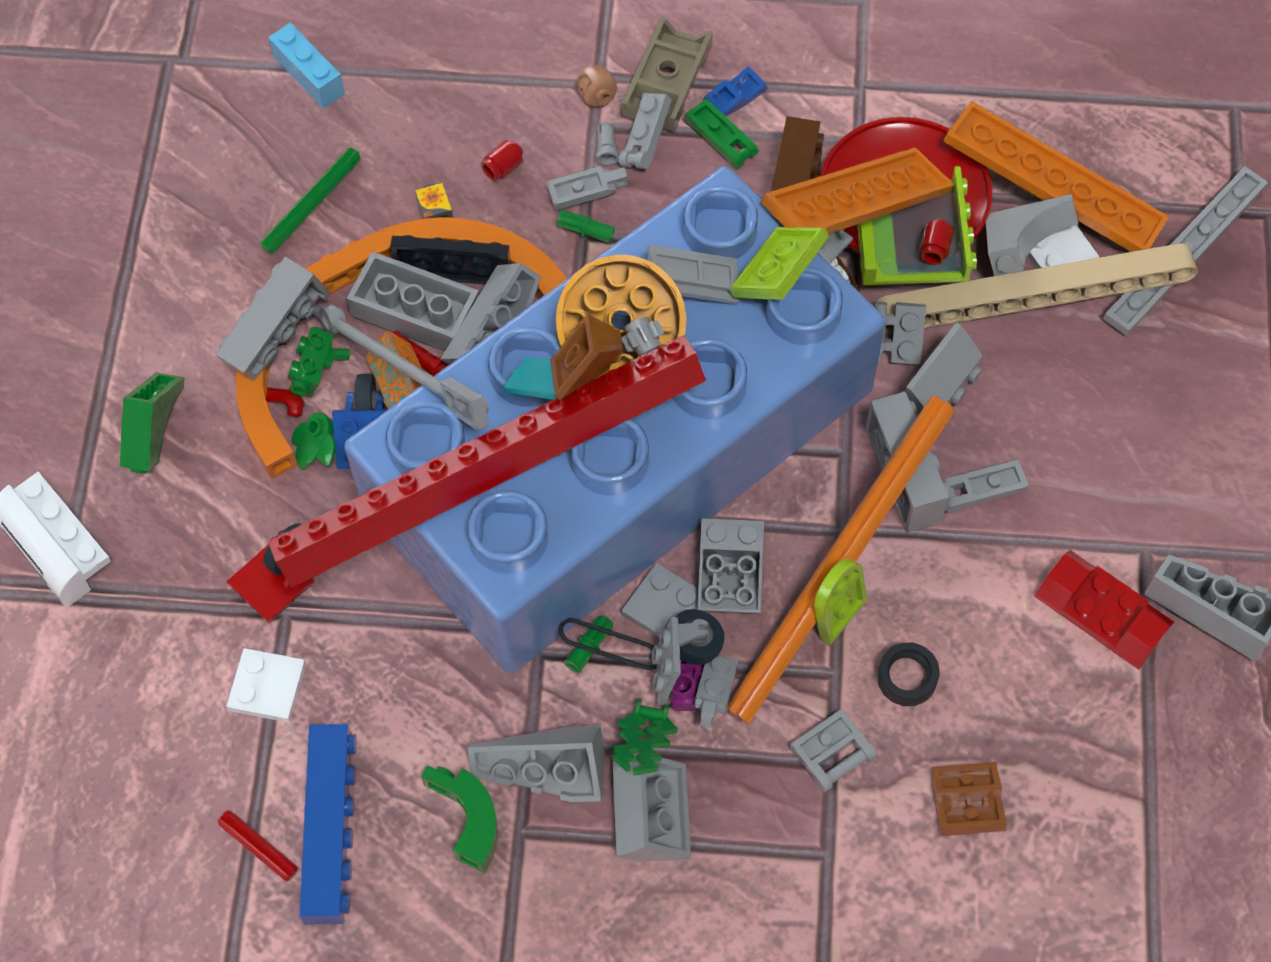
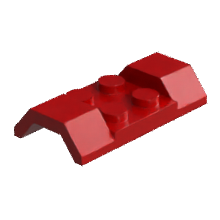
M1069 550L1062 556L1034 596L1138 670L1165 633L1174 624L1173 620L1151 606L1149 600L1098 565L1096 567L1072 550Z

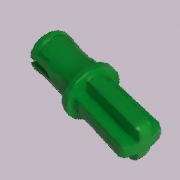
M561 210L557 220L558 226L581 233V237L587 235L605 241L610 244L615 231V226L593 220L590 215L584 217L567 210Z
M604 615L598 616L593 622L594 625L609 630L613 628V622ZM589 628L585 635L578 637V641L580 644L600 650L599 646L608 634ZM575 647L568 658L565 659V665L573 672L580 674L594 653Z

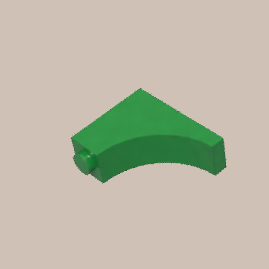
M156 372L123 398L119 467L130 468V471L134 473H146L159 463L166 422L177 396L184 389L185 377Z

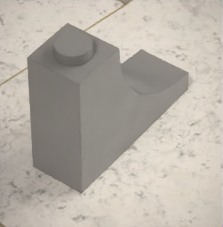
M1072 194L989 213L986 219L987 245L994 276L1023 271L1028 254L1039 242L1057 231L1079 224Z

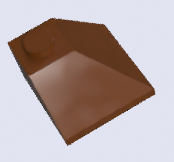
M590 314L584 317L550 359L556 398L562 400L604 373L611 363H616L623 352L619 330Z

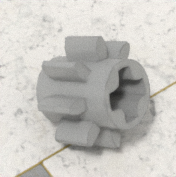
M643 316L625 326L627 334L621 339L628 352L636 350L638 355L641 356L660 347L661 344L658 339L665 333L658 320L649 322L647 316Z

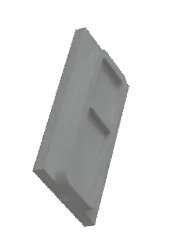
M650 244L647 247L648 261L659 266L672 278L682 296L739 304L740 298H734L729 290L738 278L737 258Z

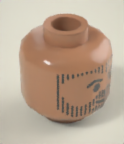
M600 65L584 68L576 82L580 95L591 107H601L608 104L617 93L615 80L609 71Z

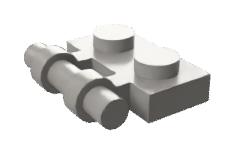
M876 302L875 308L884 316L885 326L894 325L892 339H884L883 333L878 362L882 361L883 351H891L890 361L892 363L920 365L926 304L896 302L895 313H886L887 303Z

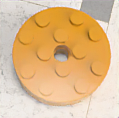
M610 255L586 264L567 282L557 305L556 328L561 346L587 314L615 328L611 318L615 312L620 310L630 315V323L643 316H647L649 322L658 320L665 333L658 339L661 346L683 335L685 336L686 311L677 285L659 266L637 256ZM617 329L620 331L621 338L626 336V329ZM622 341L623 352L616 363H611L606 371L598 377L639 357L637 351L628 352Z

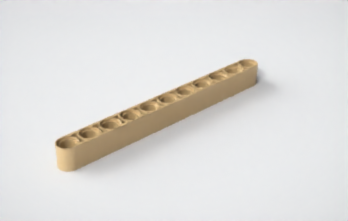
M1179 243L970 280L969 282H959L883 296L876 302L887 303L886 313H895L896 302L926 304L924 328L1183 283L1193 279L1198 274V269L1190 246ZM886 325L884 333L893 334L894 325Z

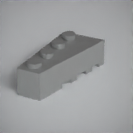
M1168 554L1144 593L1147 597L1256 661L1271 639V594L1267 593L1268 589L1257 585L1252 588L1236 582L1237 578L1226 574L1218 576L1210 573L1206 567Z

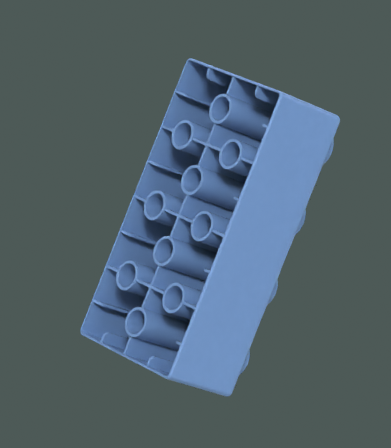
M722 166L592 261L610 255H632L648 260L647 247L650 244L737 258L739 277L775 228L785 226L770 214V211L761 203L762 198L731 168ZM819 253L816 254L783 300L740 298V302L737 305L682 296L686 311L685 337L697 354L706 378L705 382L389 539L506 673L518 671L560 638L558 627L562 621L568 618L584 619L701 526L702 518L711 519L873 390L886 323L885 318ZM572 276L433 376L440 381L452 377L479 395H482L489 407V412L486 413L489 426L477 431L457 418L451 409L445 405L444 398L421 385L345 442V452L358 496L552 400L504 393L503 386L512 376V371L519 367L526 356L550 360L561 347L556 328V311L561 293ZM623 310L615 312L611 318L613 326L617 329H625V326L631 321L630 315ZM576 623L565 624L563 627L564 634L575 626Z

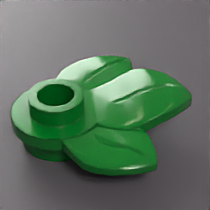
M324 413L312 414L308 421L300 423L292 434L291 443L298 446L295 458L299 468L305 470L316 458L327 467H330L333 462L336 450V443L332 437L334 433L333 421Z

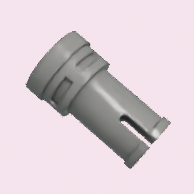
M610 122L600 123L601 126L597 125L596 128L598 133L596 159L597 163L602 166H612L619 161L618 147L615 144V127Z

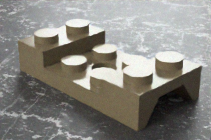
M660 17L622 101V116L635 120L643 93L667 94L672 101L663 129L675 132L684 112V103L700 67L704 66L712 48L713 32L706 31L696 37L676 31L666 18ZM665 67H671L675 71L671 74H664L660 70Z

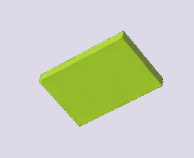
M776 227L729 289L733 297L783 300L830 237L826 228Z

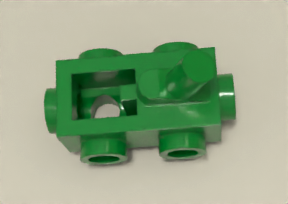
M311 327L307 337L301 336L296 349V353L300 354L299 360H293L287 377L292 378L289 390L299 396L306 395L312 397L319 383L323 367L330 368L333 360H349V348H332L331 343L334 335L327 333L322 328Z

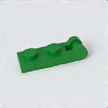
M708 99L703 100L685 114V121L719 151L733 169H739L744 165V161L747 158L752 159L759 153L756 144ZM736 145L742 148L738 152L733 148Z

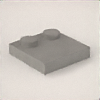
M656 563L621 610L622 616L660 639L661 630L666 629L671 617H676L685 610H698V588Z

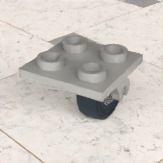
M697 609L685 610L676 617H671L666 629L661 630L660 642L658 645H654L652 650V664H656L657 670L653 678V691L658 693V705H665L681 673L680 660L693 665H703L711 662L719 655L724 645L725 635L721 624L711 614Z

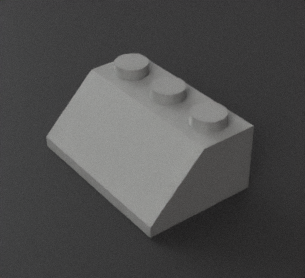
M957 322L906 386L905 391L909 401H914L918 415L932 395L948 402L951 406L953 403L958 405L966 394L967 390L965 387L969 382L974 384L983 371L980 367L983 357L982 353L962 325Z
M661 757V761L654 762L659 766L658 771L634 776L633 768L642 766L637 760L636 762H628L630 764V771L626 772L613 761L617 857L638 862L690 859L691 846L686 764Z

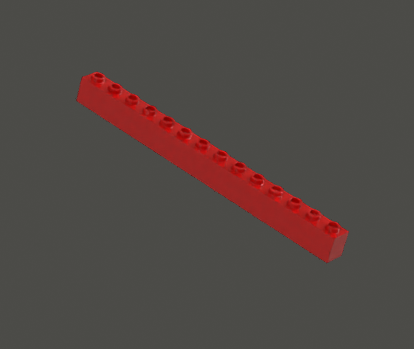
M684 335L671 340L588 382L562 400L558 398L550 400L548 403L528 413H524L518 418L498 428H494L488 433L464 443L268 541L274 559L289 585L293 588L705 382L706 378L697 354Z

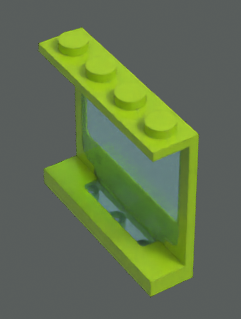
M961 167L954 168L953 177L950 181L955 185L949 194L857 224L863 285L969 282L971 271L976 270L977 258L976 252H971L970 245H973L974 235L973 228L968 227L967 220H970V203L965 202L964 196L967 195V179L962 178ZM935 219L947 221L954 229L949 255L939 265H931L924 262L919 251L925 225Z

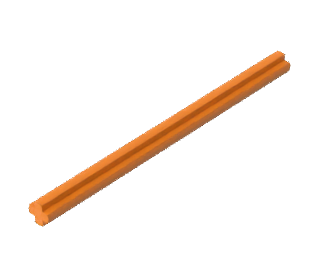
M934 395L930 397L729 701L727 710L735 717L750 724L817 622L814 603L825 577L841 560L849 558L855 562L857 561L955 412L948 402L942 401Z

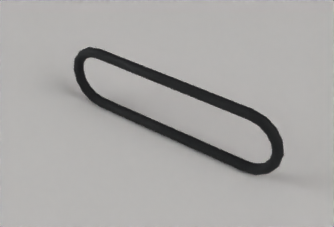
M568 618L562 621L558 627L561 639L571 646L644 670L656 669V664L644 665L571 641L565 636L563 627L567 623H576L653 650L654 645L575 618Z

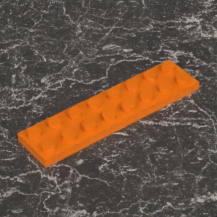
M973 101L968 104L944 139L945 143L1042 200L1072 194L1078 221L1130 252L1150 249L1170 217Z
M915 147L765 193L761 203L785 227L826 228L829 234L949 194L955 184Z

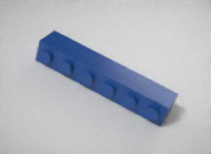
M348 724L309 725L299 917L304 925L344 924V914L350 913V893H345L346 881H351L352 864L351 861H347V849H352L353 830L348 829V817L354 816V797H349L350 785H355L356 781L355 766H351V754H356L357 737L352 735Z

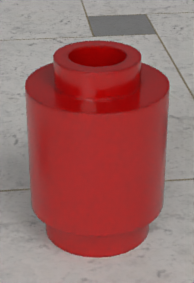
M504 140L484 157L481 167L485 174L493 181L499 178L503 179L523 162V150L515 141Z
M935 219L926 223L919 248L921 259L931 265H939L948 257L954 229L947 221Z

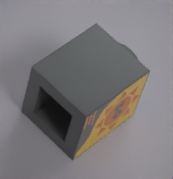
M443 182L435 185L429 184L415 190L422 219L453 218L452 208Z

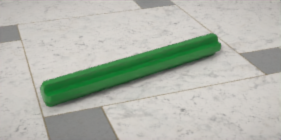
M349 147L261 240L260 244L264 251L269 254L274 253L361 159L360 153L357 150Z

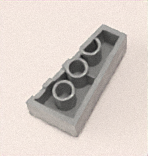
M285 256L281 263L275 265L271 272V277L265 286L256 292L254 301L248 310L239 316L236 327L231 334L222 340L216 355L226 364L254 381L278 354L279 349L277 346L279 343L289 341L295 335V327L300 319L304 317L308 320L315 312L314 308H312L314 303L319 298L325 300L330 292L313 273Z
M522 263L497 265L442 355L441 360L450 365L531 306L541 276Z

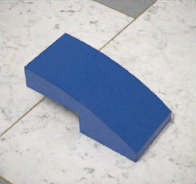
M748 66L730 82L727 79L723 80L705 96V99H708L720 112L727 116L756 99L768 88L767 84Z

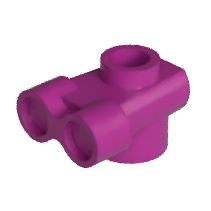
M680 664L681 673L670 693L672 708L674 711H693L696 709L694 705L698 681L701 680L702 665Z

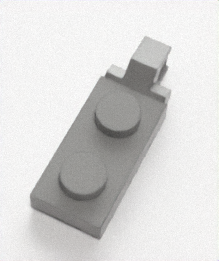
M599 166L547 182V188L556 211L609 196L615 193L617 189L628 186V177L624 167L609 171V169H602Z
M717 656L711 662L704 665L694 705L695 708L702 709L699 726L712 728L716 712L726 713L739 660Z

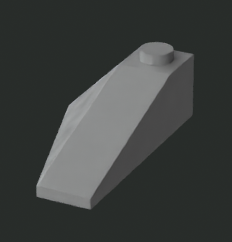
M601 725L569 726L473 743L467 746L471 772L477 778L507 786L516 784L531 788L530 792L541 794L543 791L558 795L560 800L567 802L602 801L605 750Z

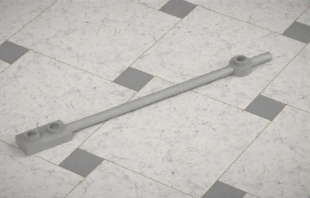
M314 303L312 308H314L315 312L312 315L321 320L327 333L332 335L342 333L444 398L445 405L451 409L457 418L477 431L489 426L486 414L489 412V407L482 395H479L452 377L443 381L433 377L347 323L345 314L340 307L336 308L333 304L321 307Z

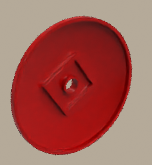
M890 117L857 127L835 144L825 159L820 176H824L916 147L949 180H952L954 168L961 167L962 178L967 179V195L964 196L965 202L970 203V220H967L968 227L973 228V241L982 231L991 209L992 184L987 167L944 142L950 130L949 128L925 119ZM952 193L891 213L898 267L931 265L921 259L919 248L926 223L935 219L947 221L954 229L949 255L944 260L960 253ZM857 224L844 228L843 231L853 238L848 247L860 254Z

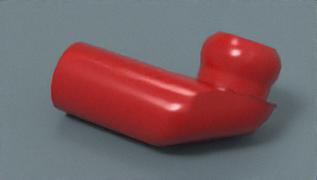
M267 389V402L285 404L288 406V416L301 417L303 415L305 402L299 395L294 394L289 389Z

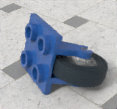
M358 374L355 380V392H347L345 410L332 411L337 469H350L345 452V442L388 410L385 409L384 397L381 391H376L373 374Z

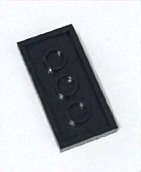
M392 235L390 246L393 259L458 283L486 285L497 265L511 264L509 245H503L498 242L478 243L470 240H444L438 237L431 239L417 238L411 235Z

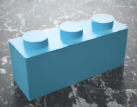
M291 23L268 37L273 58L322 109L345 94L341 74Z

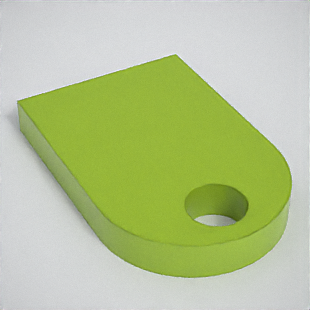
M849 558L841 560L831 569L822 582L815 598L814 610L820 640L830 646L867 601L863 568L860 564Z

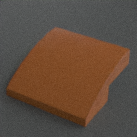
M996 762L932 767L933 790L941 836L1006 831L1007 822L1001 799L1002 786Z

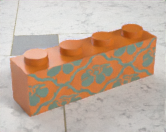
M386 330L378 342L422 369L411 344ZM369 351L365 356L370 366V372L377 381L376 386L384 397L383 402L389 409L422 385Z

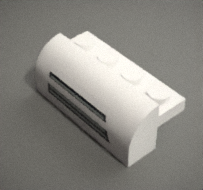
M37 472L13 489L8 485L0 492V528L64 607H69L91 591L86 580L110 563L111 560L42 475Z

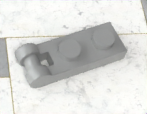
M643 93L626 148L619 155V163L622 167L630 168L634 165L641 169L650 167L672 101L667 94Z
M1019 459L943 479L947 481L951 492V497L947 502V513H955L965 507L1026 492L1029 487ZM963 488L965 494L957 496L955 490Z

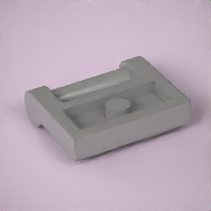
M843 709L827 718L790 745L791 750L814 778L819 789L824 793L833 788L835 781L864 761L870 762L877 757L874 748ZM854 743L858 749L855 753L826 773L823 771L820 765Z

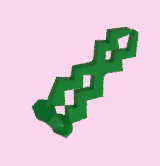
M638 698L635 712L618 722V726L624 729L620 731V736L628 744L614 746V752L617 754H613V760L626 772L630 771V764L628 762H636V760L642 766L633 768L634 776L658 771L659 766L654 762L661 761L662 756L653 749L670 746V740L664 735L677 734L678 730L668 718L670 704H666L664 710L643 706L642 699ZM646 719L652 720V727H646L644 731L637 726L646 724ZM644 733L649 737L643 740L638 738L643 736ZM639 752L640 754H636V757L632 754Z

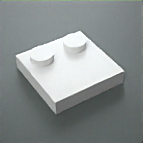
M1077 225L1057 231L1043 239L1031 250L1027 257L1034 267L1038 269L1099 258V255Z
M244 648L226 706L228 711L290 723L306 668L305 660Z

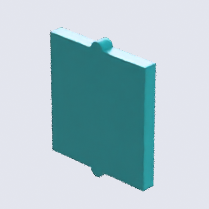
M526 356L519 367L512 371V376L503 386L504 393L556 400L550 360Z

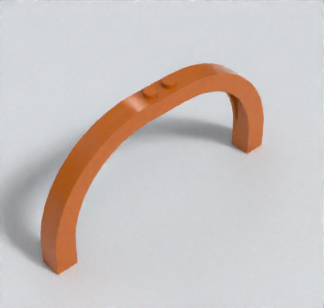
M440 217L403 222L381 229L360 240L350 242L345 248L335 253L327 254L321 260L305 268L313 273L332 294L357 280L372 251L393 259L390 246L392 235H411L417 238L431 239L438 237L444 240H470L478 243L498 242L503 245H509L511 264L522 263L541 276L535 293L538 300L567 279L559 267L542 250L511 231L476 220ZM271 361L254 381L236 370V397L239 413L248 439L270 479H273L296 467L298 464L291 447L270 413L269 402L266 401Z

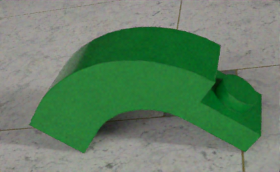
M427 765L421 775L424 786L457 802L466 813L464 831L453 849L455 859L485 874L495 854L498 842V821L491 796L484 785L473 774L463 768L455 779V775L446 768L438 766L434 769Z

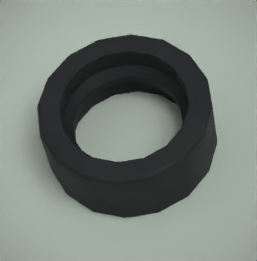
M913 642L897 644L891 647L882 657L877 673L878 685L883 695L891 702L901 706H917L926 702L934 694L940 676L939 663L934 654L925 646ZM902 658H910L920 662L925 667L927 680L921 689L906 691L898 688L892 682L890 669L895 661Z

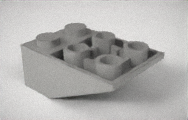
M702 518L698 610L761 614L764 521Z

